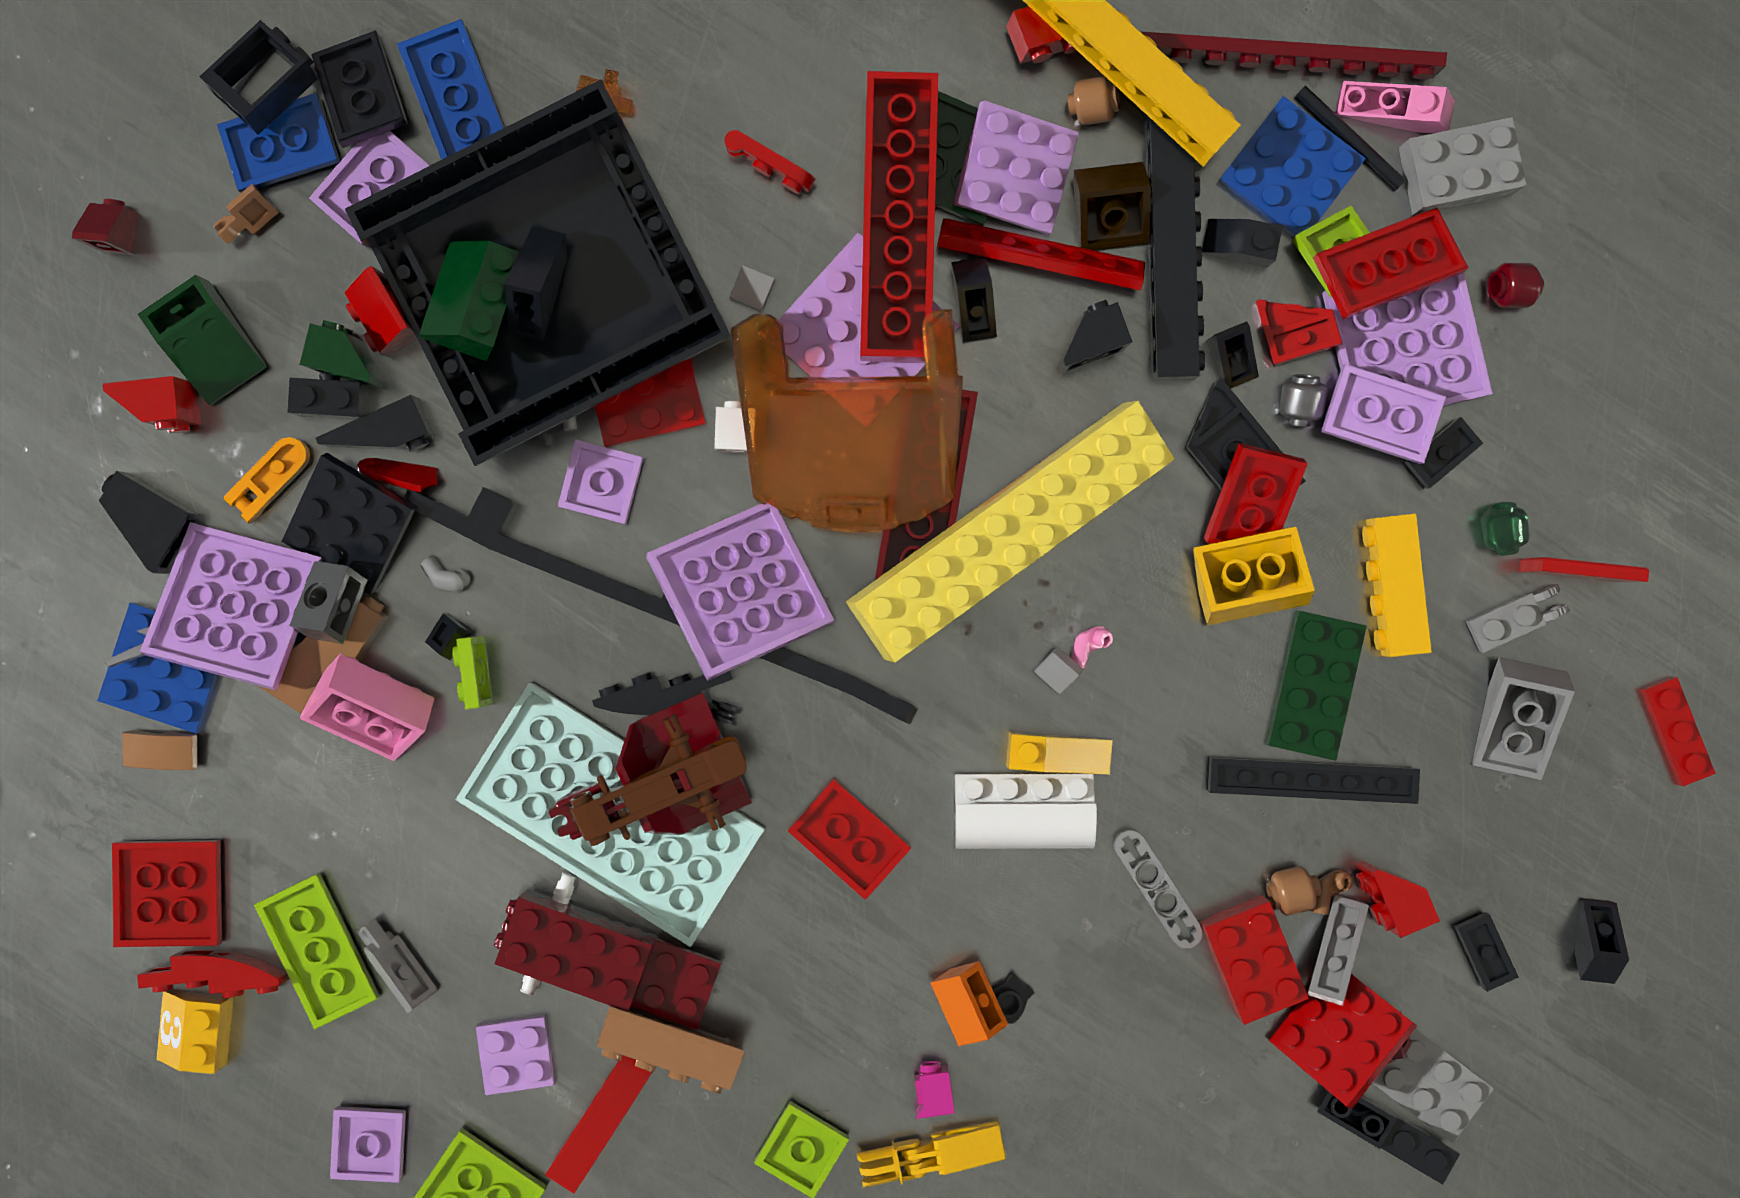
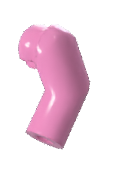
M1095 626L1079 633L1070 658L1081 668L1085 669L1090 652L1102 647L1107 648L1111 645L1113 641L1111 631L1103 626Z

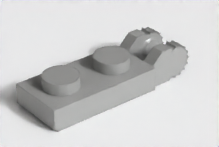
M1551 585L1535 593H1526L1467 620L1466 624L1479 652L1485 653L1546 625L1547 621L1567 614L1570 611L1567 604L1556 605L1541 613L1537 602L1552 598L1561 592L1559 585Z

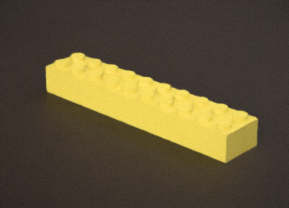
M1139 401L1122 403L848 599L846 603L884 660L896 663L1167 466L1175 458Z

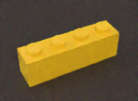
M1416 514L1366 519V526L1362 529L1364 545L1369 547L1370 561L1366 563V573L1370 582L1373 581L1374 595L1370 597V608L1372 615L1377 616L1378 630L1374 631L1375 647L1377 651L1380 650L1383 657L1432 653Z

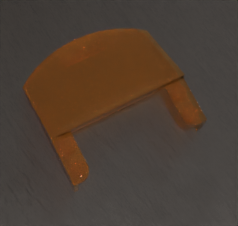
M952 309L935 310L927 315L923 321L922 331L927 376L788 378V361L786 359L783 338L784 328L779 320L770 314H752L731 328L753 498L763 505L769 503L783 511V516L792 520L797 517L812 522L813 527L842 532H874L896 528L900 524L923 519L926 515L950 502L954 498L963 376H958Z

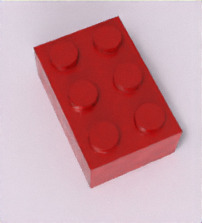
M1263 895L1198 920L1235 1014L1244 1025L1309 999L1272 905Z

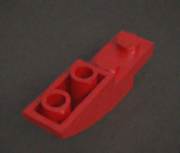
M205 949L180 951L170 956L171 966L149 968L137 975L139 989L151 987L152 992L155 993L174 989L173 984L186 983V988L209 985L210 994L222 993L223 998L241 996L244 994V990L256 989L257 994L275 992L278 990L279 985L289 980L285 970L259 958L236 952Z

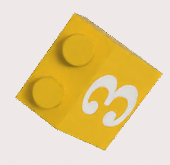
M177 990L164 991L157 1060L178 1071L215 1074L228 1063L234 997L223 998L219 994Z

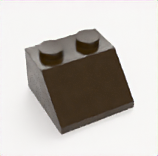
M1143 162L1074 170V202L1081 248L1098 250L1150 243V182Z

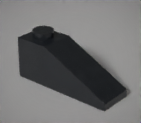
M409 395L322 434L315 439L319 445L326 447L396 450L408 448L409 452H413L429 444L427 439L436 435L419 398Z

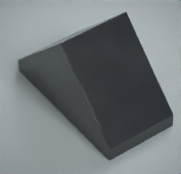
M1247 321L1214 334L1206 340L1220 377L1230 389L1259 377L1250 325Z

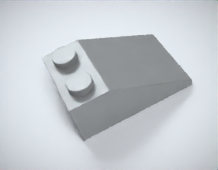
M1499 657L1488 686L1472 760L1473 766L1542 780L1575 692L1568 672Z

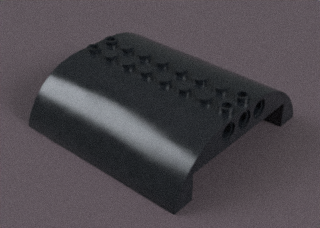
M601 79L345 208L360 241L373 250L463 429L458 435L474 466L731 337ZM532 226L566 234L567 261L543 341L509 334L507 306L487 361L418 337L450 242L491 241L520 252Z

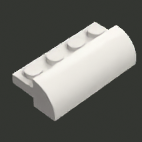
M955 774V849L1094 848L1097 828V806L1094 797L1093 774Z

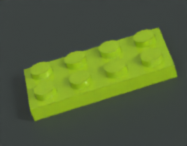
M320 873L254 904L314 1030L380 997Z

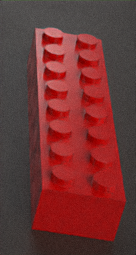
M867 71L860 361L930 363L938 73Z

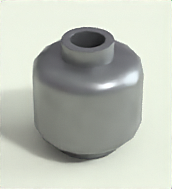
M1292 375V379L1285 381L1282 385L1280 413L1290 418L1291 425L1311 426V421L1321 419L1324 416L1327 397L1326 385L1320 382V377Z

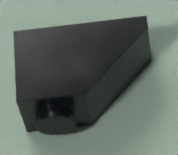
M1208 219L1201 247L1202 254L1268 268L1276 261L1283 226L1251 219Z
M986 257L951 262L963 342L997 337L992 279Z
M1582 899L1580 902L1574 951L1580 980L1615 984L1629 961L1619 911L1615 902Z

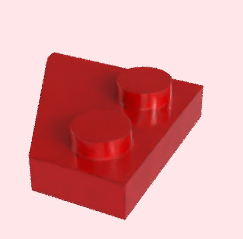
M1261 299L1256 301L1275 366L1343 345L1332 309L1310 308L1289 303L1281 304Z

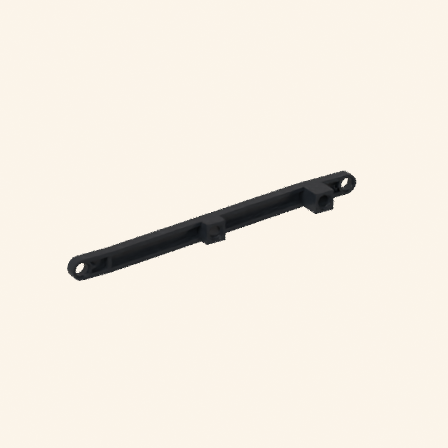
M482 488L468 516L421 492L407 490L403 497L417 506L416 512L490 550L679 625L665 594L662 598L506 536L505 533L520 504L491 489ZM781 647L759 657L846 692L905 723L911 724L918 711V708L854 675L787 648Z

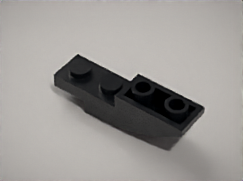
M730 670L708 681L704 673L702 676L690 680L687 673L668 680L671 687L666 688L662 676L653 678L651 672L632 678L633 686L620 690L619 685L615 684L599 690L600 698L594 699L592 702L594 707L611 712L651 715L699 693H704L703 690L733 680L735 676L733 670Z
M1328 1091L1317 1110L1321 1115L1378 1149L1387 1151L1442 1185L1460 1156L1458 1151L1427 1134L1425 1130L1364 1096L1359 1099L1351 1110Z

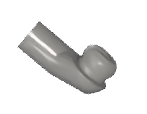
M431 555L419 564L431 583L438 590L457 593L470 584V575L466 570L458 569L456 572L444 570L434 555Z

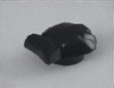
M1014 974L1008 977L1006 983L993 990L1009 1024L1019 1020L1025 1010L1027 1000L1035 993Z

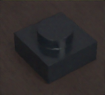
M443 613L425 643L440 656L451 661L453 658V647L457 646L456 639L465 638L469 631L453 617Z

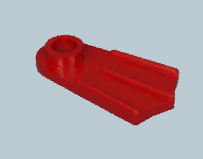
M380 458L362 459L357 464V470L374 481L382 480L386 484L419 493L431 485H437V468Z

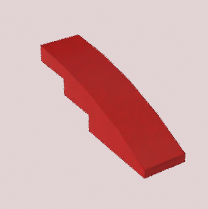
M623 1055L622 1060L617 1062L545 1173V1176L573 1194L652 1074L651 1071L634 1066L636 1059Z

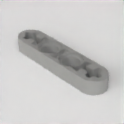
M1126 828L1120 830L1115 835L1113 847L1121 862L1171 939L1181 948L1190 949L1195 947L1201 941L1202 928L1144 837L1134 829ZM1126 836L1132 840L1138 839L1134 846L1141 856L1145 852L1149 855L1139 859L1132 867L1129 862L1135 861L1133 855L1128 850L1121 851V848L1125 845L1122 839ZM1146 864L1154 865L1158 871L1157 878L1151 883H1144L1139 878L1140 868ZM1166 893H1170L1176 898V906L1170 912H1163L1158 908L1159 897ZM1183 910L1186 912L1185 915L1180 916L1183 923L1187 927L1194 926V929L1190 931L1192 938L1189 940L1183 936L1177 937L1181 930L1174 920L1169 925L1167 923V920L1176 918Z

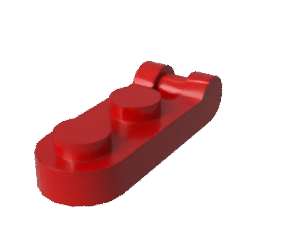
M732 130L725 136V146L731 157L741 158L744 156L753 161L752 167L768 177L771 173L783 179L781 184L796 194H800L801 190L809 192L816 179L806 170L744 133Z

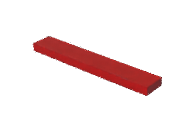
M947 218L942 220L937 247L1141 291L1145 275L1144 261Z

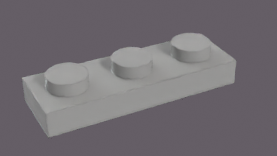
M1338 895L1334 896L1307 995L1343 1005L1369 908L1368 904Z

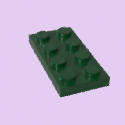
M1296 610L1266 745L1334 761L1337 760L1366 625Z

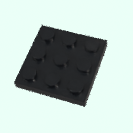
M325 453L319 458L281 542L296 551L319 556L322 558V562L349 566L367 579L364 591L371 595L376 591L417 506L331 454Z

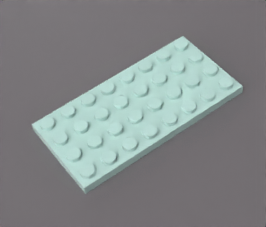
M532 681L529 682L455 800L691 947L765 828L735 810L722 816L726 825L722 828L718 825V830L712 831L708 822L680 836L645 833L640 821L636 820L626 825L631 836L629 840L623 838L619 828L609 832L611 837L608 840L595 846H591L589 841L584 840L583 836L572 840L570 835L560 837L557 829L568 822L567 818L564 815H557L551 818L548 812L549 809L555 806L556 801L566 794L598 783L597 776L599 775L604 777L609 789L623 785L615 768L625 740ZM625 807V808H623V809H621V810H618L620 816H621L620 811H622V810H624V809L626 810L627 813H629L627 807Z

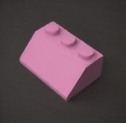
M339 654L325 669L303 709L300 719L395 761L425 732L435 698L423 693L416 687L408 686L392 678L384 672L374 670L360 663L355 658Z

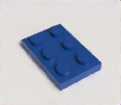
M317 93L296 99L259 135L239 118L217 124L237 190L241 193L251 184L258 189L340 162L320 96Z

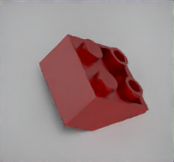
M1363 860L1356 863L1360 873L1356 874V879L1363 893H1369L1373 905L1369 906V909L1378 926L1382 924L1386 931H1391L1402 938L1440 922L1426 888L1405 877Z

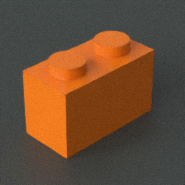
M980 961L950 968L930 983L958 1046L989 1040L1008 1025Z

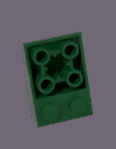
M194 275L138 313V316L156 343L210 406L267 368V365L210 281Z

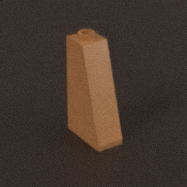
M366 596L364 599L361 598L344 644L306 637L291 650L277 691L264 687L260 688L301 714L325 669L339 654L355 658L359 662L362 661L390 618L388 614L382 611L384 605L370 596Z

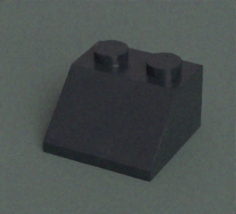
M1107 300L1087 307V311L1083 312L1084 315L1078 322L1057 366L1059 374L1122 352L1132 343L1118 302L1108 305Z

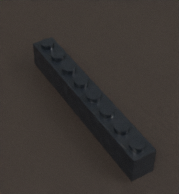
M1146 115L1147 176L1150 182L1149 258L1153 381L1195 380L1200 376V371L1205 369L1204 350H1199V336L1204 334L1203 315H1198V302L1203 300L1202 281H1197V267L1202 265L1201 246H1196V232L1201 231L1200 211H1195V198L1200 196L1199 176L1194 177V163H1198V161Z

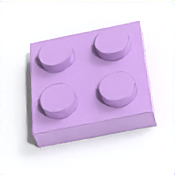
M575 439L558 507L626 525L644 458Z
M546 1014L482 1023L476 1026L485 1095L555 1085L556 1079Z
M337 1106L333 1110L330 1179L399 1183L403 1177L406 1110Z

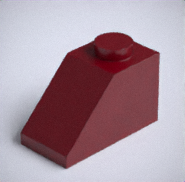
M103 199V204L89 203L72 231V239L99 251L133 254L137 212L125 207L124 201L115 199Z

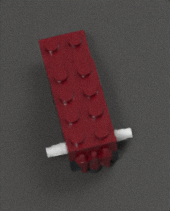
M562 873L561 880H558L552 897L527 889L518 899L509 901L505 912L508 915L501 927L502 932L497 934L494 946L499 950L494 964L524 975L522 980L524 983L520 989L521 992L534 995L536 987H539L540 981L626 1012L632 1006L698 1030L722 961L658 939V935L649 932L648 934L644 933L636 927L632 926L630 928L622 922L611 921L608 917L570 904L569 900L574 889L573 884L576 876L569 873Z

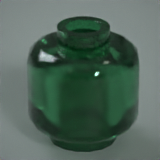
M1514 502L1492 504L1488 507V511L1480 518L1483 542L1487 548L1497 550L1498 555L1516 554L1519 552V547L1527 544L1530 539L1527 513L1523 508L1517 507V504Z

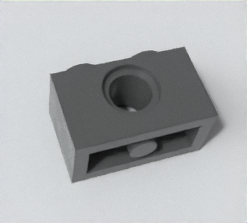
M314 561L289 626L310 639L344 644L367 579L349 566Z

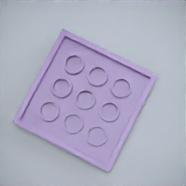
M857 233L765 336L868 429L908 385V381H912L927 363L860 361L863 236ZM934 301L931 359L960 328V325Z
M1464 273L1344 320L1333 298L1326 291L1322 293L1325 308L1334 311L1343 345L1335 347L1340 370L1343 365L1348 364L1446 396L1443 406L1493 394Z
M773 499L648 552L646 555L707 681L823 629L835 621Z
M190 522L140 652L153 658L277 691L298 634L296 629L289 626L294 610L297 607L314 561L322 562V558Z

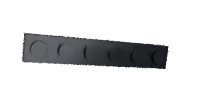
M1209 757V793L1418 804L1420 769Z

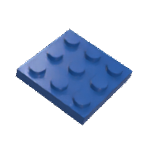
M1283 96L1218 182L1272 223L1283 226L1282 230L1294 239L1300 232L1317 224L1366 158Z
M135 602L129 603L112 657L144 642L146 636L137 631L150 626L156 609ZM145 655L114 667H108L97 701L196 734L201 731L219 675Z

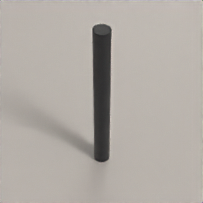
M1306 85L1298 92L1296 97L1345 143L1365 157V161L1394 189L1397 190L1406 181L1397 170Z

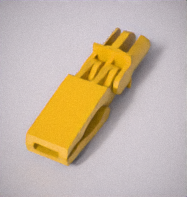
M993 1121L931 1133L930 1139L921 1141L920 1139H910L896 1143L891 1141V1146L856 1153L857 1160L863 1162L859 1165V1171L861 1175L865 1176L861 1180L862 1186L865 1188L898 1180L903 1184V1181L923 1177L928 1172L939 1171L940 1175H946L1005 1160L1006 1152L1000 1122ZM897 1151H901L902 1157H898ZM900 1166H904L905 1172H901Z

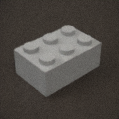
M1513 117L1409 138L1398 148L1412 215L1421 214L1437 207L1440 210L1513 195L1527 186Z

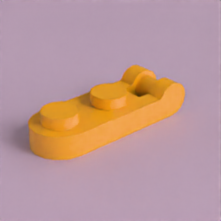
M282 438L227 492L224 500L231 507L236 506L242 512L241 517L248 524H251L261 516L264 509L307 466L310 459L309 448L300 439ZM249 490L258 496L253 502L245 497Z

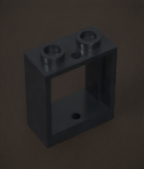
M261 20L199 76L211 93L257 135L318 79L310 67L314 63L310 56L299 46L294 50L289 46L291 43L289 38L278 27H274L271 30ZM274 50L292 68L251 105L232 87L268 53Z

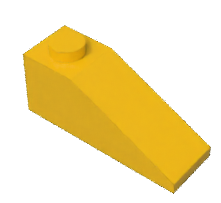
M1009 731L1006 766L1008 769L1110 775L1113 740Z

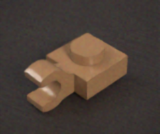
M251 184L226 205L231 215L222 217L213 227L218 231L217 235L228 244L245 228L253 235L279 212Z

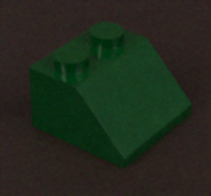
M323 320L322 326L310 323L299 365L319 373L338 375L342 379L361 382L386 390L387 382L363 341L352 336L353 330Z

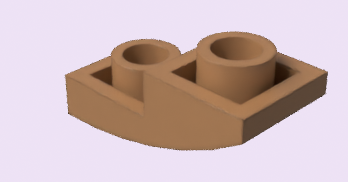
M137 730L122 732L123 766L155 770L197 769V735L172 731L160 734Z

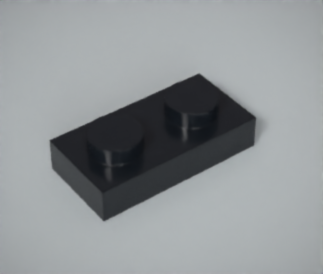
M1459 417L1432 439L1424 464H1418L1409 460L1404 463L1425 488L1429 489L1484 443L1464 419Z
M1484 912L1454 926L1479 982L1485 991L1488 992L1519 978L1489 913Z

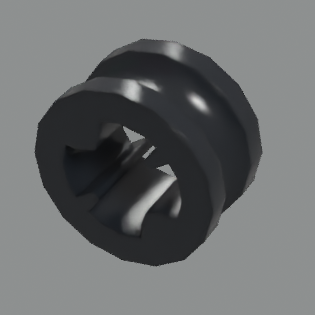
M713 699L711 703L714 708L711 711L714 719L736 726L735 716L738 713L740 714L742 709L727 702Z

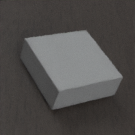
M742 265L729 298L762 312L775 279Z
M1057 646L1037 666L1034 672L1058 694H1061L1084 669Z

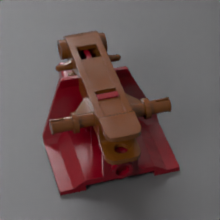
M702 692L629 725L615 768L623 785L609 789L604 777L599 775L597 776L598 783L566 794L558 799L555 806L550 808L548 812L551 818L557 815H564L567 818L568 822L557 829L560 837L570 835V838L575 840L583 836L584 840L589 841L591 846L608 840L611 837L609 832L618 828L623 838L629 840L631 836L626 825L636 820L640 821L645 833L680 836L708 822L712 831L718 830V825L720 828L726 825L722 816L752 803L744 782L740 777L747 768L746 756L736 737H722L713 713ZM627 807L629 813H627L626 810L624 809V810L620 811V813H621V816H620L618 810H621V809Z

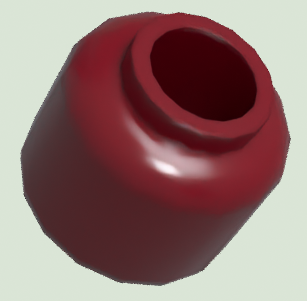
M1503 263L1496 268L1488 280V293L1494 302L1502 308H1529L1536 303L1544 289V280L1538 268L1531 263Z

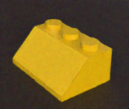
M1297 527L1194 547L1193 549L1198 593L1207 626L1309 605L1315 592Z

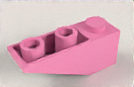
M1343 81L1337 115L1339 117L1412 132L1438 133L1449 130L1455 99L1447 87Z

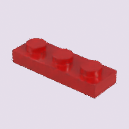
M1669 677L1640 689L1677 784L1679 786H1686L1716 774L1678 677Z

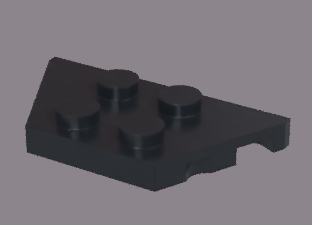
M1220 378L1215 382L1186 448L1218 488L1222 490L1239 443L1279 453L1283 452L1226 382ZM1302 478L1300 485L1306 482L1304 478Z

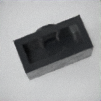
M319 373V379L290 378L287 413L303 417L356 420L369 413L370 386L361 382L340 381L338 375Z

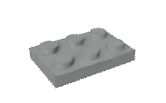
M1415 1029L1409 1036L1412 1044L1405 1057L1387 1064L1372 1084L1453 1144L1494 1088Z

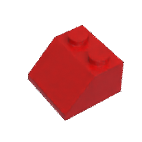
M373 266L366 268L344 292L349 300L346 308L355 322L361 321L367 333L363 334L371 350L374 353L379 351V353L389 357L416 341L417 338L385 274Z
M168 376L102 384L105 393L141 422L155 425L156 430H168V433H184L190 431V426L201 425L198 392L187 380Z

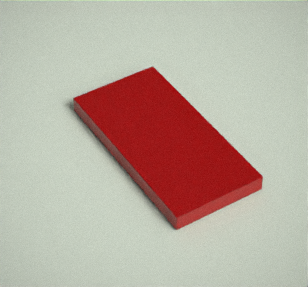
M1438 207L1321 251L1313 257L1343 320L1462 274L1469 268Z

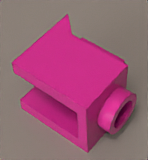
M940 1061L921 1063L919 1075H914L918 1107L915 1110L916 1119L955 1114L948 1064L941 1065Z

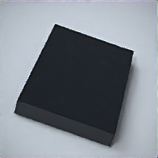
M376 30L311 54L336 136L342 148L408 124L380 36Z

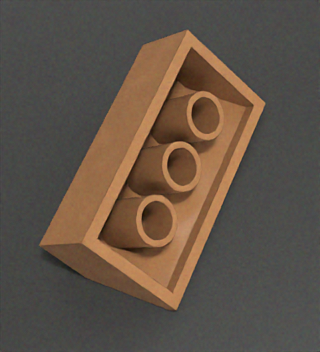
M612 1006L609 1007L596 1046L603 1049L601 1055L621 1061L624 1055L636 1059L634 1066L651 1072H655L656 1066L670 1070L668 1077L688 1083L689 1077L703 1081L701 1088L721 1094L722 1088L731 1089L745 1053L742 1047L632 1011L626 1012Z

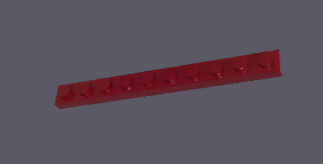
M1140 31L1143 35L1150 37L1163 54L1171 57L1177 63L1191 62L1192 59H1203L1209 65H1224L1226 61L1240 62V66L1247 68L1259 67L1261 64H1274V68L1279 70H1292L1296 66L1309 67V70L1312 72H1328L1330 68L1344 69L1343 72L1350 75L1363 74L1365 71H1378V75L1382 77H1396L1400 73L1413 74L1415 79L1425 80L1432 79L1434 75L1439 74L1446 67L1447 52Z

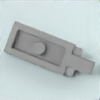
M376 919L370 921L357 931L366 946L363 950L367 958L407 1013L438 991L399 935L394 936L390 931L385 933Z

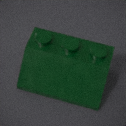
M491 241L450 242L418 337L487 361L507 306L505 283L520 252Z

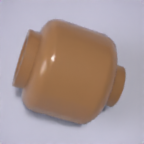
M1105 76L1077 81L1074 86V94L1068 95L1070 115H1077L1082 125L1111 121L1115 116V112L1120 111L1118 88L1113 83L1111 84V81Z
M1302 866L1277 871L1272 875L1271 882L1266 884L1272 908L1274 910L1279 909L1285 916L1312 910L1316 906V896L1321 895V886L1317 876H1310L1309 872Z

